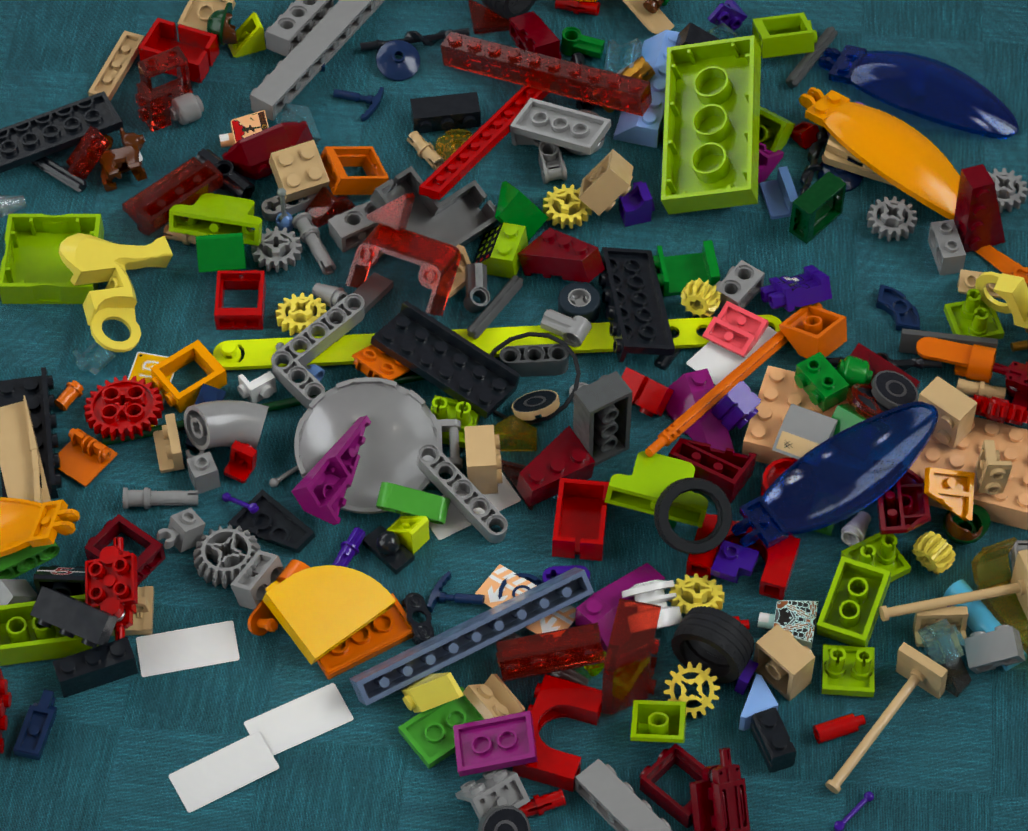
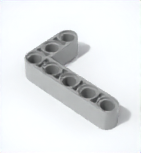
M359 294L347 295L272 355V374L306 409L314 400L310 396L319 395L321 392L325 393V388L305 366L364 319L365 302ZM351 307H357V308H359V309H357V310H351L350 308H351ZM340 321L341 323L333 324L332 322ZM316 335H321V336H323V337H322V338H315L314 336H316ZM299 349L305 350L302 353L296 352ZM287 364L285 367H279L278 365ZM297 379L303 380L301 383H295L294 381Z

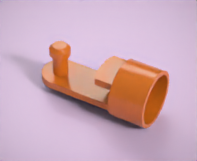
M923 337L916 344V352L920 357L954 364L955 375L964 376L966 379L990 383L997 348L977 344L968 345L933 337Z
M292 559L276 580L281 583L291 575L311 567L302 561ZM262 600L250 614L247 625L253 635L263 636L267 632H275L278 628V621Z

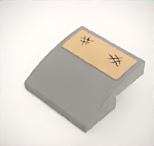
M791 404L772 450L820 467L827 445L832 440L838 420Z

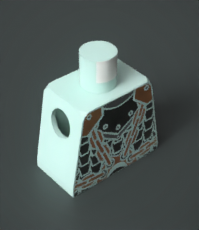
M779 600L776 604L775 614L759 613L757 627L772 629L778 624L784 630H789L801 645L811 649L819 601Z

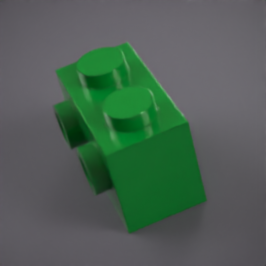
M821 352L796 364L794 379L797 386L801 389L803 388L809 395L811 402L814 405H818L823 412L847 399L849 384Z

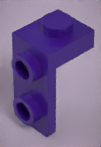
M726 0L724 4H719L708 17V20L715 25L734 32L748 16L735 0Z

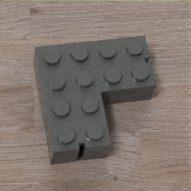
M410 166L396 175L394 179L391 178L377 187L372 193L370 200L425 273V270L458 244L465 247L494 228L499 221L495 218L497 208L491 200L487 201L482 210H480L479 207L487 195L476 180H473L449 197L438 202L437 199H431L419 194V186L423 183V180L414 168Z

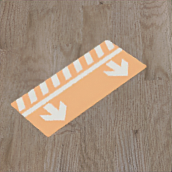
M499 564L475 594L485 595L484 604L493 608L513 598L512 592L515 587L526 585L532 589L537 585L523 577L514 575L516 573ZM506 579L507 584L499 600V588L502 581ZM517 589L515 591V596H518L528 591V589ZM568 605L525 628L552 644H556L574 622L576 608Z

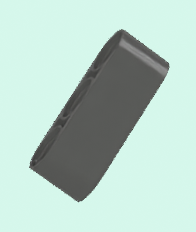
M561 344L507 346L500 351V362L518 372L520 377L562 375L567 372L569 367V353Z

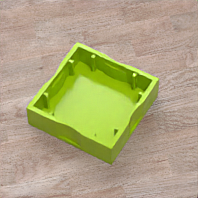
M8 214L5 233L6 249L0 268V297L2 304H83L89 291L98 290V283L74 286L70 281L73 273L62 262L58 253L59 246L67 237L77 233L104 239L101 214Z

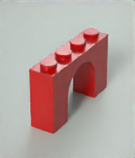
M706 513L702 528L698 527L694 541L707 537L714 530L717 523L716 514L710 515ZM732 520L730 530L724 540L759 551V554L765 561L766 565L760 580L759 594L784 600L799 552L800 538L790 534L770 531L764 527L759 528L748 525L742 521ZM721 544L706 553L689 554L686 574L694 576L697 573L700 578L708 575V580L710 581L712 576L710 575L711 568Z
M545 674L542 683H537L534 692L535 703L534 705L530 704L527 710H530L533 718L538 762L513 766V772H516L520 777L573 792L575 777L581 771V757L549 747L542 741L539 732L547 722L556 718H571L597 726L604 706L605 691Z

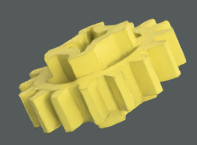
M562 184V189H558L555 186L553 187V193L548 191L547 198H543V213L549 217L547 221L552 220L553 226L558 223L561 224V229L565 225H569V228L573 229V224H577L580 227L582 226V220L587 222L589 215H592V210L579 199L581 187L576 190L574 189V184L570 188H566L565 184Z
M301 293L300 297L292 294V299L283 298L284 304L278 303V310L275 311L278 327H282V332L289 330L290 336H293L295 333L299 334L327 312L326 304L321 303L320 297L314 300L313 294L305 297L304 293Z
M695 573L694 577L690 578L686 574L684 580L676 579L675 587L671 588L669 594L676 593L677 597L669 600V602H671V606H679L681 614H687L692 608L698 606L722 610L725 592H722V585H716V579L709 581L708 575L700 578Z
M688 662L685 669L679 664V672L677 674L673 671L669 672L673 677L672 681L665 680L664 682L670 686V689L664 691V694L671 696L667 701L686 702V705L690 701H698L702 705L694 708L686 707V716L688 712L692 714L693 719H696L697 712H701L706 716L705 708L714 709L715 707L711 703L712 700H719V697L714 692L720 690V686L713 684L718 679L717 676H709L710 668L703 671L702 663H698L696 668H693L692 663ZM687 673L699 674L696 676L695 679H686L683 677V675ZM706 681H708L710 688L708 697L703 694V685ZM685 682L690 686L697 684L696 690L702 698L693 694L688 697L686 695L688 690L682 683ZM676 683L681 686V695L678 700L675 696Z

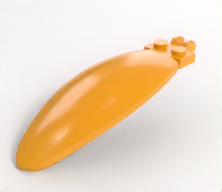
M811 87L807 94L803 93L798 98L800 104L807 109L805 110V118L824 127L845 149L868 168L940 215L950 220L954 219L960 175L946 156L922 133L886 112L863 104L850 102L849 98L834 90H831L824 96L820 89Z
M0 497V558L20 551L30 545L33 548L52 545L58 533L62 535L73 534L76 529L73 522H78L80 518L79 512L75 509H67L68 504L64 499L38 503L24 499Z

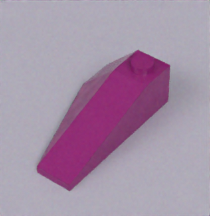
M707 368L685 373L668 387L674 390L665 410L672 420L679 418L715 387ZM712 408L684 432L693 441L711 444L710 448L726 451V448L734 449L729 431L721 423L722 420H718L711 413Z
M649 563L640 566L595 592L576 608L575 625L612 656L631 639L633 634L630 633L627 618L638 613L637 608L629 609L624 607V604L635 601L634 596L622 598L621 592L628 590L635 584L658 579L665 580V577Z

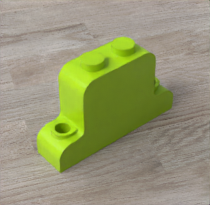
M205 193L199 197L194 205L177 204L171 207L169 210V232L194 236L243 232L244 244L259 246L262 237V219L254 216L255 202L253 200Z
M641 451L637 454L632 475L614 474L610 478L604 502L654 515L656 502L664 489L677 480L694 478L695 467L690 462L657 453L652 457H648L645 451ZM692 491L680 494L670 506L669 519L702 528L708 507L707 498Z

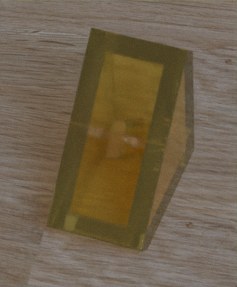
M514 415L494 425V434H499L500 451H537V428Z

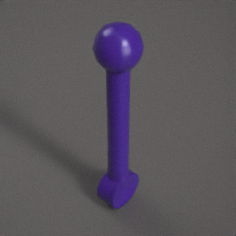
M230 493L222 495L224 502L230 501L243 506L252 514L259 510L256 503L248 504L232 497Z
M870 791L865 792L864 798L842 821L835 822L834 830L844 831L845 824L867 802L873 801L874 794Z

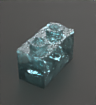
M947 619L917 630L927 655L936 663L941 665L965 655L962 646L966 644L962 634L957 630L956 625L951 626Z

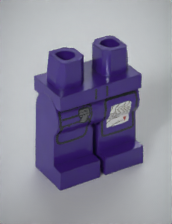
M809 265L803 267V274L793 277L769 278L770 285L760 287L761 299L764 303L769 302L772 309L782 307L788 312L795 310L794 306L803 307L832 299L829 276L815 266Z

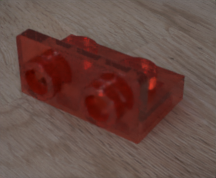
M90 126L66 161L70 166L68 169L70 174L86 179L109 146L110 142L97 128Z

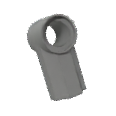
M552 309L545 311L540 323L542 329L561 336L572 347L581 346L592 328L591 323L583 316L578 315L571 318Z

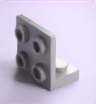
M506 769L484 772L483 778L476 782L471 780L464 783L460 787L461 790L455 793L457 799L471 803L479 821L490 808L497 805H512L520 808L530 802L518 774Z

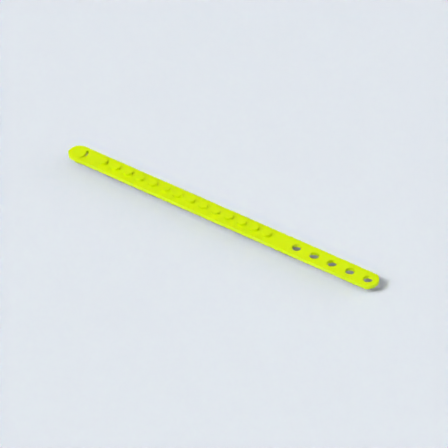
M768 314L758 315L768 320L769 325L776 332L780 331L779 324L782 321L778 317ZM713 317L668 319L670 329L676 330L679 333L678 337L673 338L675 349L704 347L709 340L699 336L696 331L700 328L707 329ZM610 322L591 323L592 328L581 346L572 347L568 345L575 354L613 352L614 339L609 333ZM540 325L486 328L477 339L469 337L467 329L452 330L488 354L509 337L527 332L549 333L563 340L561 336L542 329ZM376 333L344 335L308 363L307 366L310 364L318 366L353 364L355 359L352 355L372 345L370 344L371 338ZM529 336L514 340L504 347L559 343L549 338ZM294 337L223 341L215 347L213 356L225 370L272 368L271 358L277 351L276 344L282 342L285 345ZM239 347H240V348L244 351V353H245L244 358L242 359L241 362H240V360H241L242 355H241V350L239 349ZM299 349L296 352L302 353L305 350ZM502 349L497 351L494 357H500V351ZM279 364L278 366L285 367L287 364Z

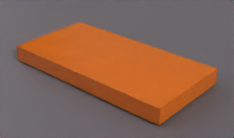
M393 593L391 595L396 602L391 609L316 661L328 680L413 638L411 625L406 620L407 613Z

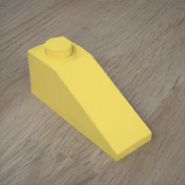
M451 672L430 674L401 690L404 694L403 701L410 711L413 710L414 713L427 711L464 695Z

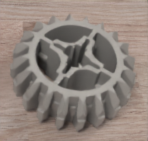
M230 524L227 529H223L219 525L217 531L210 529L208 532L209 536L202 534L201 541L196 542V549L193 552L194 566L198 575L204 577L206 584L212 581L215 588L222 584L224 589H226L228 584L234 581L256 552L261 550L256 537L251 536L249 530L242 532L240 525L236 529H232ZM238 547L242 548V549L247 553V555H246V554H243V553H242L240 550H238L237 548H238ZM208 558L213 559V562L217 563V566L210 563L208 561Z

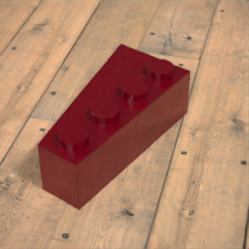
M983 164L961 169L954 222L965 253L977 251L984 246L1005 243L995 183Z

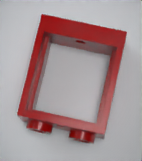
M217 271L214 309L216 330H263L266 296L265 271ZM225 290H258L257 308H224Z

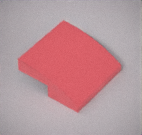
M726 301L718 316L713 317L702 337L744 358L758 342L768 327L769 322L748 310Z

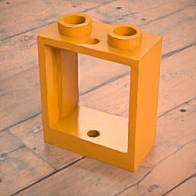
M199 340L151 367L152 378L150 381L153 383L154 388L158 387L159 391L164 394L170 407L174 406L179 413L195 404L203 383L218 389L227 385L226 370ZM195 360L208 376L179 392L166 377Z

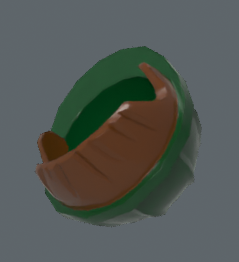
M230 2L227 3L225 10L215 11L207 21V31L216 34L218 42L223 46L225 44L238 43L235 26L231 25L233 7Z
M973 504L972 521H963L948 511L943 518V529L949 539L957 544L967 545L975 543L988 531L991 523L990 515L984 508Z

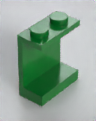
M712 240L703 241L702 253L664 257L662 245L657 246V253L653 256V260L659 272L657 276L664 297L681 295L683 288L691 280L695 281L698 278L703 282L709 280L711 286L716 285L720 281V272Z

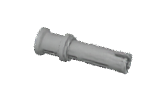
M302 212L296 215L292 220V225L298 229L301 241L309 246L324 275L333 273V270H336V265L320 240V231L313 225L310 213Z
M123 487V509H128V507H144V509H149L151 506L157 505L198 506V490L151 491L149 487H144L143 490H128L127 487Z

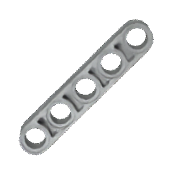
M433 444L421 446L417 457L419 470L446 498L450 499V502L487 541L494 544L503 541L508 527L506 518L437 446ZM430 455L435 460L427 462L422 457ZM448 473L451 475V478L442 479L439 474ZM459 490H464L468 493V495L466 497H460L456 494V492ZM479 507L482 508L485 511V513L478 515L474 513L473 509ZM497 525L501 527L502 531L493 532L489 527Z

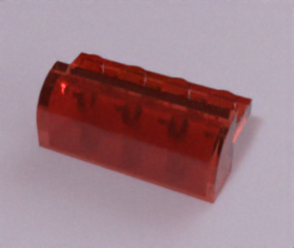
M193 157L123 203L122 208L137 223L138 230L144 235L149 236L169 223V210L172 206L177 204L194 205L202 194L213 193L223 186V174L209 160L201 164Z
M598 623L496 642L498 650L496 652L497 661L503 682L606 662Z

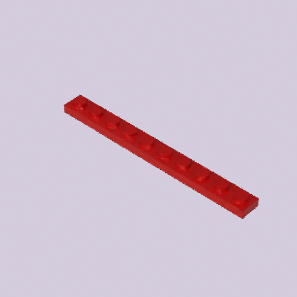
M530 79L419 186V194L431 199L440 200L510 132V124L528 100L534 98L542 101L551 92V84Z

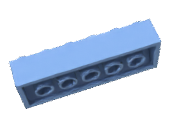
M665 30L644 41L639 58L643 56L656 74L646 84L633 92L639 102L637 108H631L625 99L613 140L657 148L664 127L667 47L676 46L677 37L680 32Z

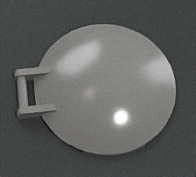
M362 377L337 383L335 387L325 393L321 392L308 405V409L302 418H300L296 428L294 439L295 459L300 474L304 478L359 417L367 415L370 419L371 424L366 427L363 435L366 438L365 443L360 446L358 451L360 459L352 485L347 488L344 496L347 501L345 506L341 507V510L360 514L387 512L376 507L381 482L424 491L431 481L417 466L418 451L425 444H433L443 452L442 432H449L450 457L447 458L458 469L463 467L459 450L461 421L458 419H437L435 414L426 405V402L413 390L409 391L397 385V382L388 379ZM430 455L422 457L427 462L435 460Z

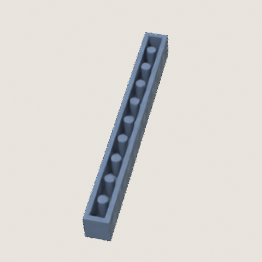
M574 567L349 678L359 702L367 706L593 594V588L585 570Z

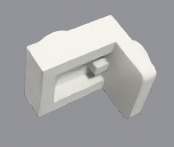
M271 371L251 382L243 374L238 376L239 386H237L240 395L244 399L247 398L250 402L257 403L264 398H269L277 391L276 379Z

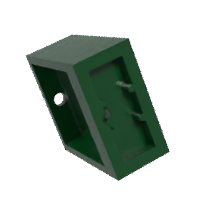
M828 171L793 201L789 232L806 244L842 214L847 183Z

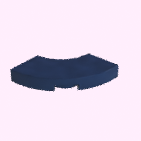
M880 284L876 308L882 309L891 315L895 322V330L902 331V328L920 330V317L916 307L912 306L903 293Z

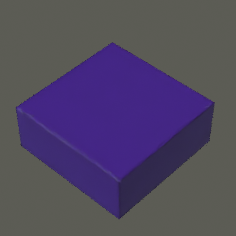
M751 659L749 660L736 683L734 691L741 695L745 693L755 675L758 663Z

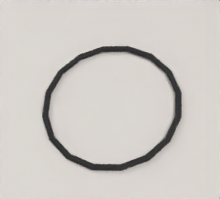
M527 332L509 337L492 350L490 355L494 357L497 351L514 340L529 336L549 338L563 345L572 356L576 370L573 391L565 403L549 416L532 421L511 419L497 410L493 412L494 415L509 423L532 425L550 420L567 408L574 398V392L578 389L581 371L577 355L565 341L549 333Z

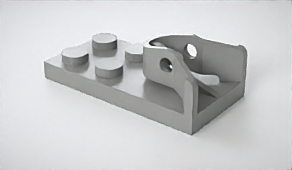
M530 98L510 124L511 140L514 146L535 145L539 147L541 142H546L591 155L611 128V119Z

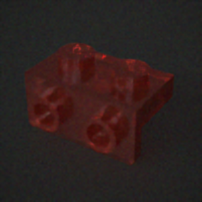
M145 81L137 83L135 99L140 109H137L141 122L145 121L151 132L171 125L170 108L166 92L153 96Z

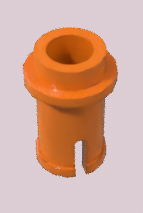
M75 380L68 382L66 389L54 400L55 405L62 411H66L77 397L83 395V386Z

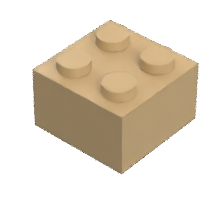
M314 140L270 154L269 164L278 188L286 190V195L284 196L285 203L328 189L330 180Z
M613 149L582 179L579 199L598 216L604 211L608 212L615 205V200L620 195L622 197L625 196L631 189L633 166Z
M937 376L919 394L914 423L921 430L927 431L936 437L940 443L954 449L971 432L977 402Z
M494 425L464 427L467 478L482 494L498 493V484L503 483L499 434H494Z
M777 624L756 642L753 661L759 664L756 672L762 675L763 679L790 702L811 683L815 656L811 649L801 645L789 630H784Z

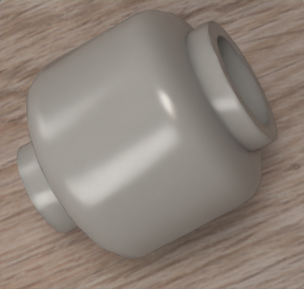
M189 92L172 99V108L169 109L174 121L178 120L181 125H187L201 118L204 106L198 95Z

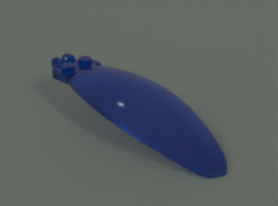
M846 45L842 52L836 48L828 47L823 53L825 57L822 56L819 59V66L830 71L828 73L829 80L851 84L885 104L922 119L994 139H1008L1019 131L1018 123L1012 112L991 91L969 75L941 61L907 52L867 51L865 48Z
M925 402L907 403L870 417L832 436L792 464L770 485L762 496L740 506L739 512L744 519L735 524L731 531L735 536H738L751 527L753 531L743 536L739 541L743 547L754 544L760 538L764 545L769 548L785 540L789 535L822 529L857 514L890 490L916 461L935 430L938 421L937 408Z

